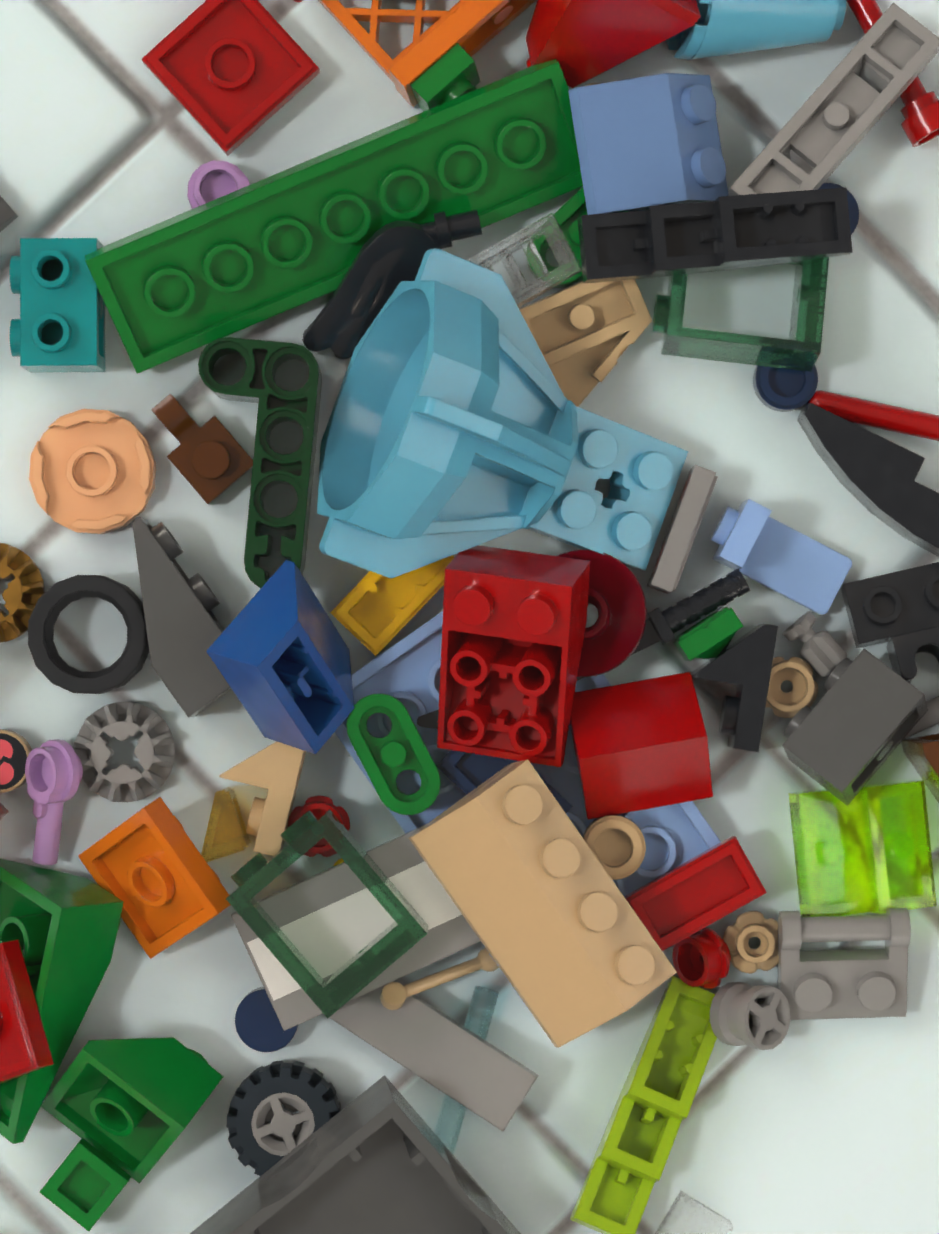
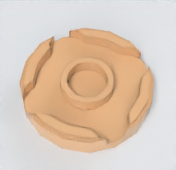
M81 409L59 417L43 433L40 441H37L31 453L29 481L37 503L55 522L77 533L105 534L126 527L144 511L155 489L156 462L149 441L132 422L108 410Z

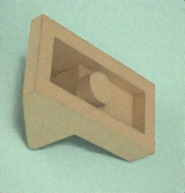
M276 741L219 775V777L268 789L266 799L254 798L248 819L246 834L257 836L254 852L279 857L282 853L288 829V819L292 812L306 751Z

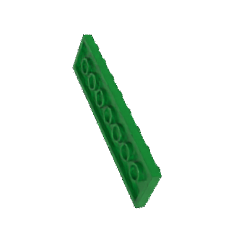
M554 59L528 67L85 255V262L136 373L143 372L207 345L218 338L226 337L335 291L362 246L377 230L388 223L411 221L425 224L435 221L433 213L445 211L446 216L477 210L482 229L583 186L568 93L569 89L559 62Z

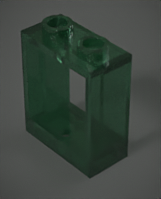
M829 257L784 263L796 265L789 340L682 327L688 274L669 276L667 295L656 294L652 321V332L663 333L661 354L811 372L821 353Z
M330 809L318 819L308 810L280 834L287 843L282 850L269 861L259 852L231 876V879L238 887L230 893L226 900L322 1013L329 1018L428 934L429 925ZM323 837L395 920V922L325 981L254 899L257 893Z

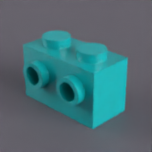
M20 238V256H11L10 286L13 294H20V319L11 320L10 349L13 357H20V366L31 373L105 372V303L85 262V255L103 247L97 238Z

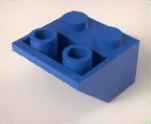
M285 560L206 652L265 738L317 754L355 708L350 650L295 562Z

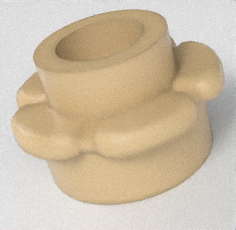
M782 657L773 658L766 708L770 707L773 709V713L778 717L792 718L803 707H810L816 700L818 684L813 680L812 667L805 660L798 657H791L789 660H784ZM785 680L792 683V690L788 693L781 690V683Z
M748 911L737 916L736 922L726 928L723 940L729 947L731 964L739 971L748 974L755 973L757 969L769 971L779 963L778 922L775 919H766L758 911ZM752 937L760 939V946L756 949L749 947L748 942Z

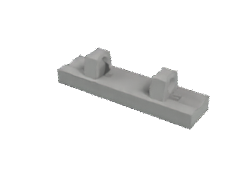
M893 2L733 183L729 190V196L818 190L939 52V37ZM790 150L814 167L811 173L807 174L791 161Z

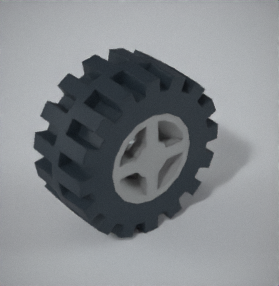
M283 1060L274 1061L268 1066H261L254 1070L235 1091L227 1114L226 1128L229 1130L228 1140L231 1148H235L239 1154L238 1160L245 1167L250 1165L254 1168V1174L259 1176L264 1174L341 1111V1103L336 1096L337 1091L331 1082L328 1083L323 1078V1073L316 1068L312 1070L304 1066L305 1063L298 1061L293 1063H284ZM284 1108H285V1109H289V1110H291L292 1112H297V1111H299V1112H298V1113H295V1114H292L291 1112L284 1110Z

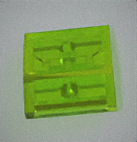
M924 781L865 785L848 806L826 789L788 793L801 917L844 916L867 912L881 914L886 913L887 908H907L912 910L937 906Z

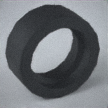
M75 575L55 583L38 599L28 620V646L36 667L52 684L72 693L102 694L126 685L142 670L149 654L143 602L128 586L101 575ZM84 597L101 598L112 603L123 615L127 626V644L121 657L110 667L97 672L80 671L69 666L58 654L53 641L54 625L60 612L71 602Z

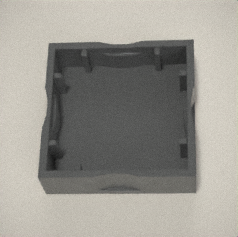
M384 1075L190 1234L521 1233Z

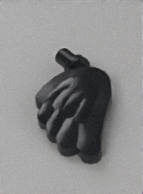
M473 210L446 216L445 211L433 213L435 220L433 222L418 224L411 221H394L377 230L362 246L331 299L304 331L302 341L306 348L313 352L331 348L334 355L340 359L352 357L356 345L401 281H415L423 256L427 250L452 247L451 241L482 235L478 211Z

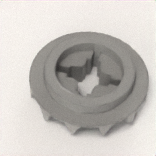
M133 702L107 704L85 719L74 740L75 753L79 756L83 767L82 779L87 784L88 789L112 802H133L152 795L165 783L174 765L175 743L168 725L159 714L142 704ZM141 731L143 735L137 741L139 744L135 747L134 754L139 759L138 763L145 769L144 772L138 767H132L124 763L117 768H112L107 773L105 769L110 764L109 760L114 752L108 745L109 741L103 735L106 733L110 738L115 737L117 740L125 741L131 736H136Z

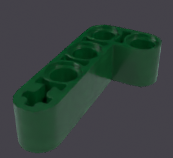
M232 337L218 338L204 348L199 358V375L204 384L219 398L229 401L258 403L244 565L245 572L250 581L259 588H262L270 576L268 571L259 568L258 562L260 557L271 555L273 537L271 535L260 536L262 524L277 530L296 528L294 540L281 535L280 552L282 556L295 562L302 575L305 569L322 374L314 355L304 346L287 342ZM234 353L242 356L246 361V371L242 379L233 385L225 386L217 383L213 376V368L216 361L225 354ZM291 359L303 361L309 366L310 375L308 381L302 388L296 391L281 389L277 386L275 379L278 367L283 362ZM291 421L297 423L303 429L304 438L302 445L291 454L283 455L276 453L270 446L269 438L271 431L276 425ZM284 483L291 485L295 488L298 497L297 506L294 511L282 518L268 515L264 508L266 492L276 484Z

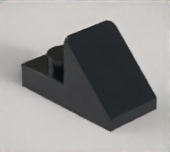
M761 624L756 626L729 645L719 656L711 658L691 673L692 678L737 685L735 697L725 695L720 715L719 733L729 734L728 747L759 752L778 630L776 625Z

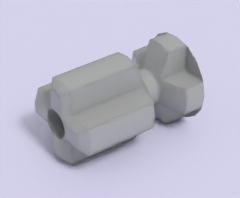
M810 610L789 626L782 635L788 641L801 639L804 643L799 652L819 676L827 677L842 660L847 658V653L828 631L814 632L812 627L816 618Z

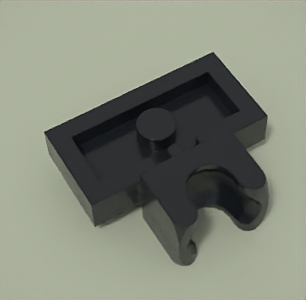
M939 562L842 585L841 592L856 649L888 642L886 647L892 670L909 683L917 674L915 654L920 652L930 653L939 663Z

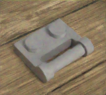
M887 908L886 915L801 917L799 911H779L777 989L781 990L788 1000L790 1020L906 1017L908 946L910 945L911 938L908 909ZM885 940V949L800 951L801 944L806 942Z

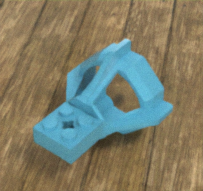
M429 249L423 256L415 281H401L353 351L321 440L317 514L329 519L319 549L325 555L392 579L523 528L530 529L582 550H591L600 554L606 553L618 559L627 567L646 571L688 451L575 406L571 400L564 396L502 275L441 249ZM598 479L610 480V492L607 498L603 499V494L595 490Z

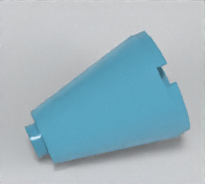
M696 0L701 17L692 27L667 39L666 43L669 50L677 51L674 55L675 58L692 60L826 42L833 30L838 31L844 22L846 0Z

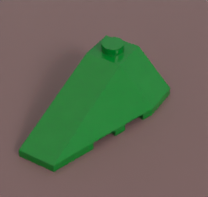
M0 858V943L13 940L19 941L54 1062L52 1065L0 1084V1134L12 1144L24 1142L111 962L124 902L86 877Z

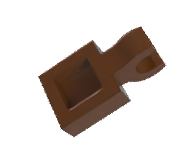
M171 393L151 409L181 444L167 456L168 459L208 505L252 469L253 459L216 416H213L200 427Z

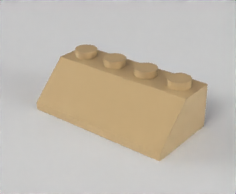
M528 759L508 764L409 837V840L555 1047L559 1048L628 1011L677 973Z

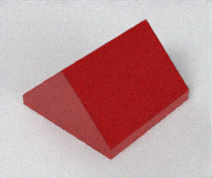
M690 672L575 692L570 727L588 820L713 797L708 738Z

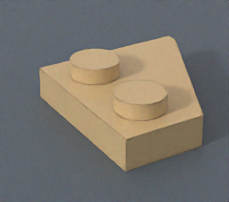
M635 279L584 284L583 281H580L519 308L564 396L577 407L598 382L604 380L617 364V359L630 344H633L652 322Z

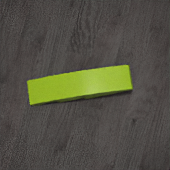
M672 976L614 1107L570 1220L602 1234H636L654 1183L661 1178L680 1124L688 1116L717 1039L710 1024V1007L715 996L714 993L700 987L689 986L677 977Z

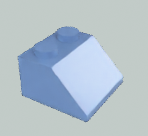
M663 73L568 90L587 215L645 211L649 206L713 202L718 197L729 196L726 181V164L722 156L716 118V101L712 92L710 75Z

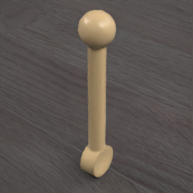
M484 948L474 959L411 983L402 985L399 982H391L386 984L381 991L380 1001L385 1008L397 1010L403 1006L407 997L480 969L491 972L499 967L487 949Z

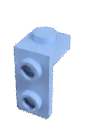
M750 499L741 503L738 510L728 506L711 537L712 541L719 544L712 559L733 570L739 569L742 575L817 614H826L852 566L851 559L769 517L772 510Z

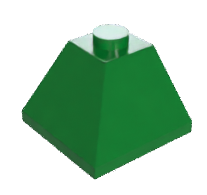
M174 1037L89 1040L47 1096L41 1107L80 1138L85 1139L140 1184L186 1128L224 1076L212 1068L201 1054L188 1049Z

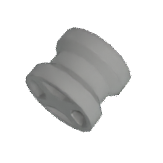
M730 982L719 988L713 997L710 1007V1024L715 1036L725 1044L733 1046L747 1045L754 1049L769 1050L778 1046L787 1035L790 1025V1007L782 991L773 986L759 985L753 987L743 982Z

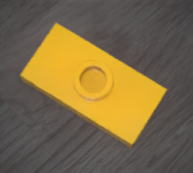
M449 556L392 579L369 571L330 613L368 650L377 656L444 586L445 568L454 559V556Z

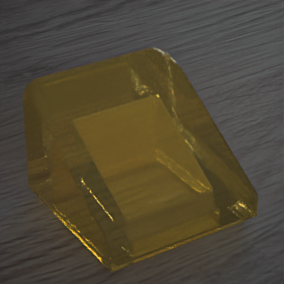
M230 786L215 792L201 853L206 862L243 851L251 843L249 834H246L247 827L235 791Z

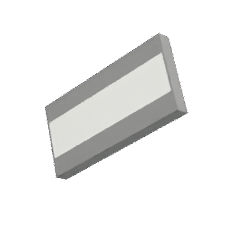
M425 825L231 914L284 1031L480 942L476 933L409 840L411 835Z

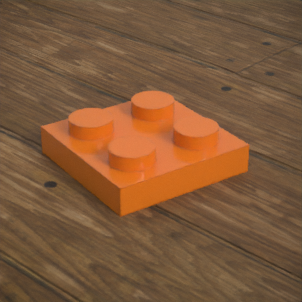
M161 797L142 808L78 855L97 884L124 902L121 918L150 959L234 903L221 884L218 875L209 867L184 831L180 821L171 813Z

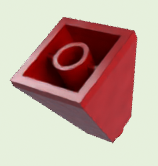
M538 0L526 35L530 56L526 61L527 67L556 59L560 64L567 86L574 88L692 27L701 17L697 1Z

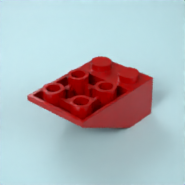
M478 545L459 552L445 568L437 748L517 761L528 759L530 763L555 767L563 765L587 622L591 561Z

